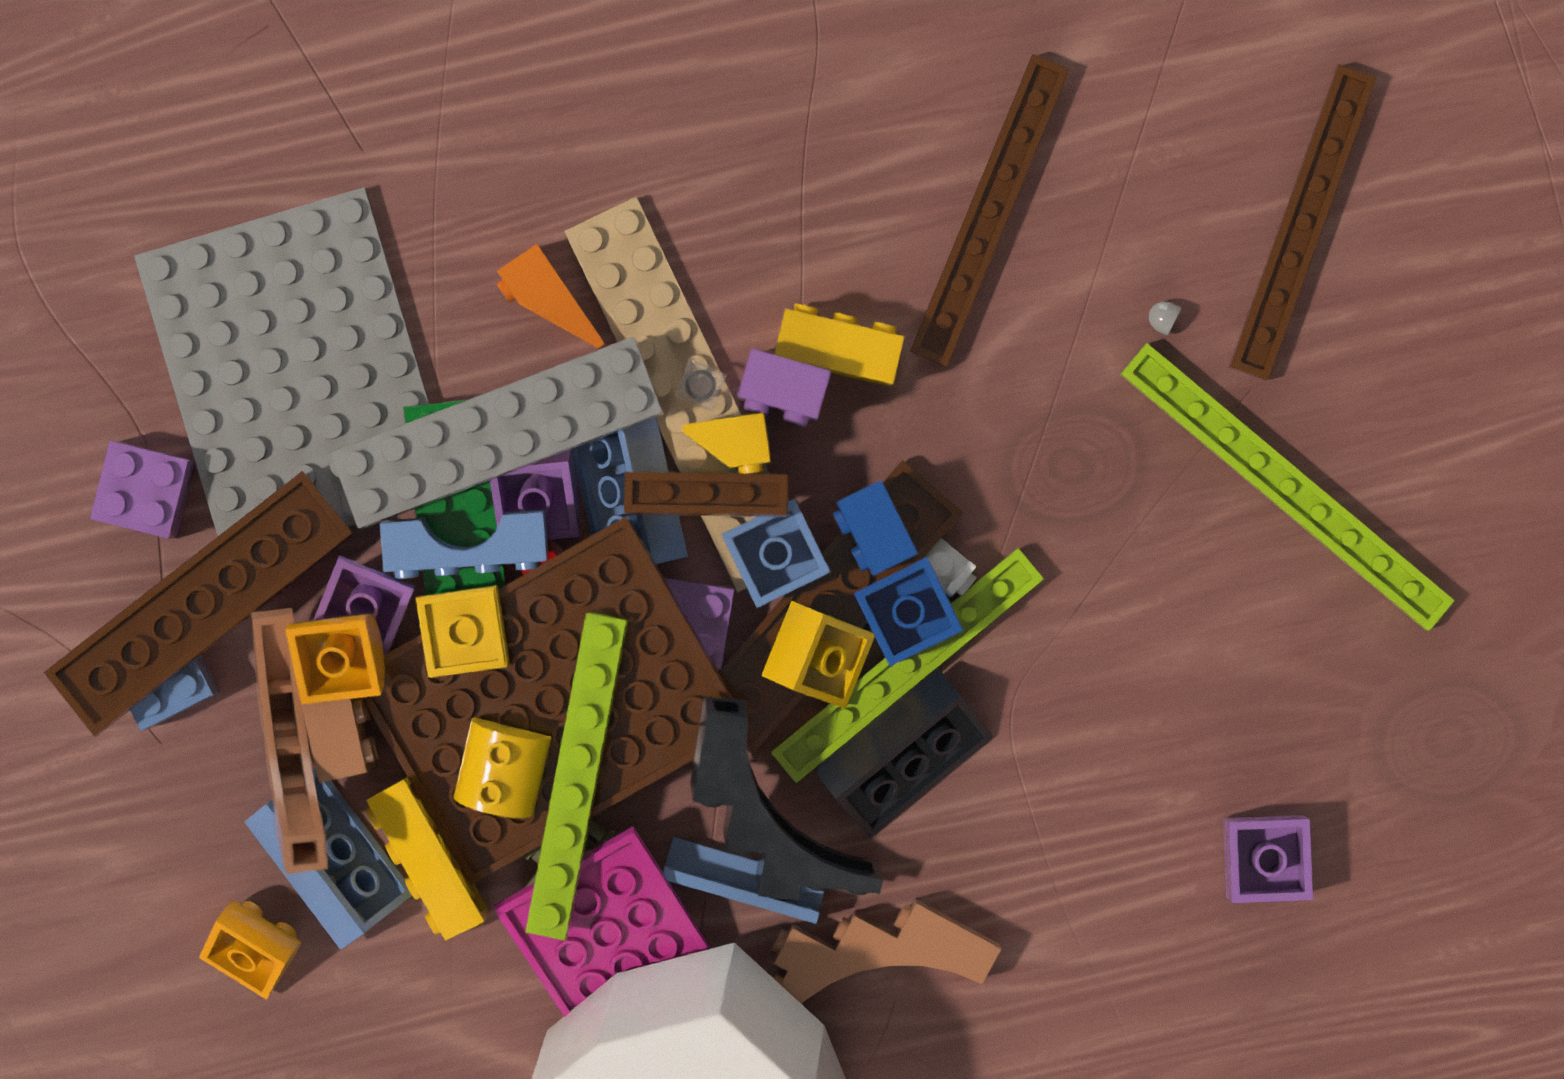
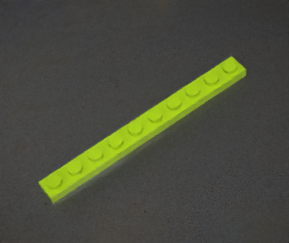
M1145 343L1120 373L1123 378L1424 630L1430 631L1455 601L1148 343Z

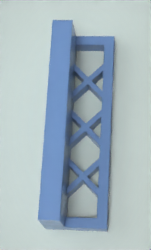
M677 836L673 837L663 870L667 881L815 924L818 920L819 908L824 891H815L806 886H801L798 900L786 899L781 901L770 897L758 896L755 879L758 860Z

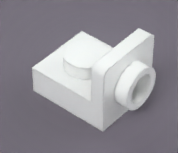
M942 538L923 558L928 557L946 595L952 597L955 592L963 595L977 578L972 574L976 565L967 560Z

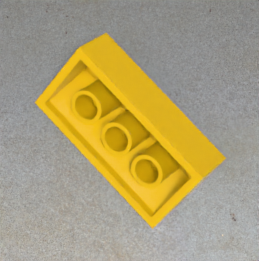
M408 776L367 799L366 801L370 806L365 810L367 817L376 830L383 829L389 840V843L385 844L386 850L394 864L399 865L402 863L409 875L405 879L407 888L415 900L420 898L423 900L429 911L424 916L435 935L441 933L446 941L484 922L491 913L476 885H470Z

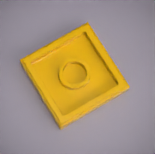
M498 585L416 597L428 678L510 666Z

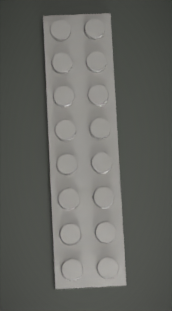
M631 337L333 451L330 454L357 527L361 530L664 413L636 339Z

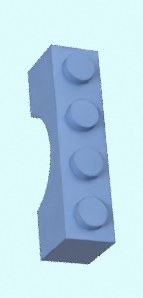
M546 509L505 512L493 536L481 544L470 547H459L444 542L434 534L425 517L385 520L380 523L384 572H394V578L418 577L419 570L435 569L436 576L459 574V567L475 566L476 573L500 571L499 564L516 563V570H531L540 566V561H547L549 558Z

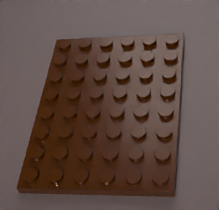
M628 515L498 589L510 666L428 678L422 635L420 634L384 655L385 682L382 694L362 697L470 885L538 848L543 843L587 612L628 620L591 817L694 760L704 696L734 699ZM473 717L552 737L532 817L511 818L493 815L466 807L454 800L456 784Z

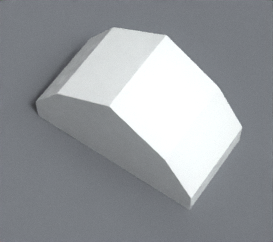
M735 943L616 973L572 1009L567 1016L561 1018L547 1030L532 1079H846L825 1026Z

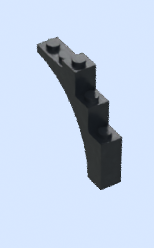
M704 696L690 781L692 800L712 808L727 805L723 826L725 847L727 850H733L742 855H750L754 852L759 853L755 875L758 896L770 897L781 901L786 899L798 900L801 886H806L815 891L837 889L847 890L855 895H865L867 893L880 894L883 878L878 860L848 855L818 843L796 829L773 807L759 786L748 759V713L745 700Z

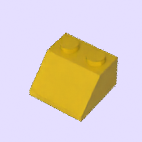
M764 413L682 425L685 435L729 468H738L739 474L764 472L763 464L771 463Z
M791 601L761 676L794 691L846 709L875 635L870 631Z

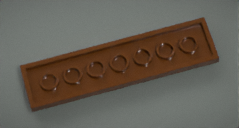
M903 460L883 481V485L918 554L873 576L869 568L864 571L860 570L850 550L857 546L851 532L843 535L840 531L821 553L830 573L785 594L725 663L722 669L719 670V674L733 698L745 700L748 724L750 725L747 731V751L752 755L805 695L761 676L791 601L863 629L868 621L854 593L922 560L962 515L963 512Z
M301 471L43 673L92 735L97 737L248 619L252 612L258 611L350 539L353 533L305 473Z

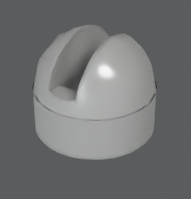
M1161 301L1154 304L1148 316L1153 329L1167 336L1182 307L1169 301Z

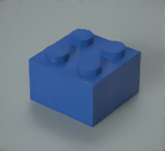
M881 480L836 502L839 510L834 512L833 516L843 535L851 532L857 546L850 550L861 571L869 568L874 576L918 554Z
M928 557L854 593L889 666L963 631Z

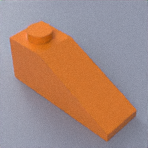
M537 244L497 270L502 280L496 284L509 303L517 300L525 309L599 350L606 347V344Z

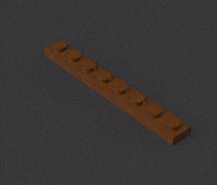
M1035 54L1031 55L910 349L911 353L947 367L1069 72V68Z
M1340 64L1336 66L1228 368L1268 381L1377 79L1376 77Z

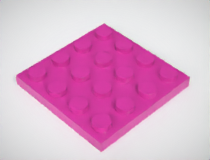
M634 826L583 855L568 938L565 941L526 933L535 882L494 905L495 913L564 1017L616 973L712 949L672 885L667 881L663 871Z

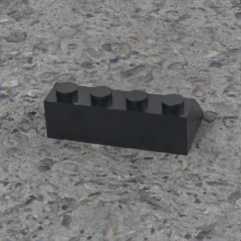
M937 668L874 721L860 730L840 749L830 755L814 769V772L840 805L871 838L994 736Z

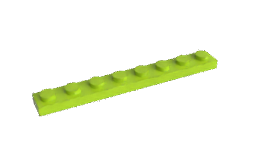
M1017 548L969 587L963 595H960L951 602L963 631L892 666H889L886 658H883L857 680L846 709L829 703L774 748L771 754L795 783L799 782L1044 578L1020 549Z
M592 612L586 613L526 933L564 941L568 938L628 625V620Z

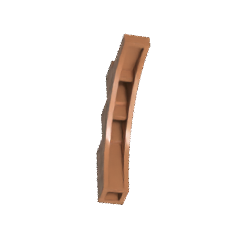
M292 608L252 612L251 620L259 718L264 734L267 774L273 796L275 830L286 874L328 869L325 832L315 789L306 724L285 632L287 625L294 623Z
M914 899L911 907L904 904L893 924L899 928L897 933L856 911L853 912L850 919L843 916L832 936V938L837 940L836 945L825 941L794 923L788 932L781 929L771 951L777 953L774 957V964L786 971L784 974L776 972L773 978L801 1004L831 983L858 972L888 966H924L954 972L983 984L1001 951V947L994 940Z

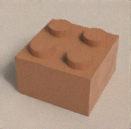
M362 697L302 704L319 783L367 773L376 767L375 760L380 759V751L376 736H369L366 722L371 720V713Z

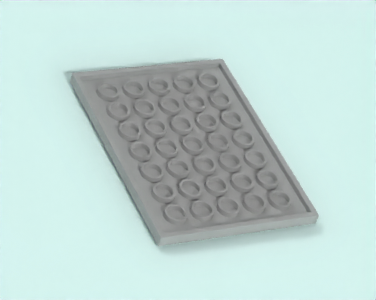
M365 187L134 255L217 536L301 471L305 473L347 527L357 525L330 453L404 425V406L430 404L367 189Z

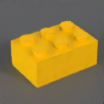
M795 303L793 310L785 308L774 355L829 370L833 374L888 387L893 385L904 336L896 335L897 327L874 322L872 329L857 325L858 318L840 313H834L832 320L817 316V308Z

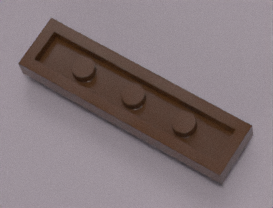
M625 472L624 513L628 515L788 517V474Z

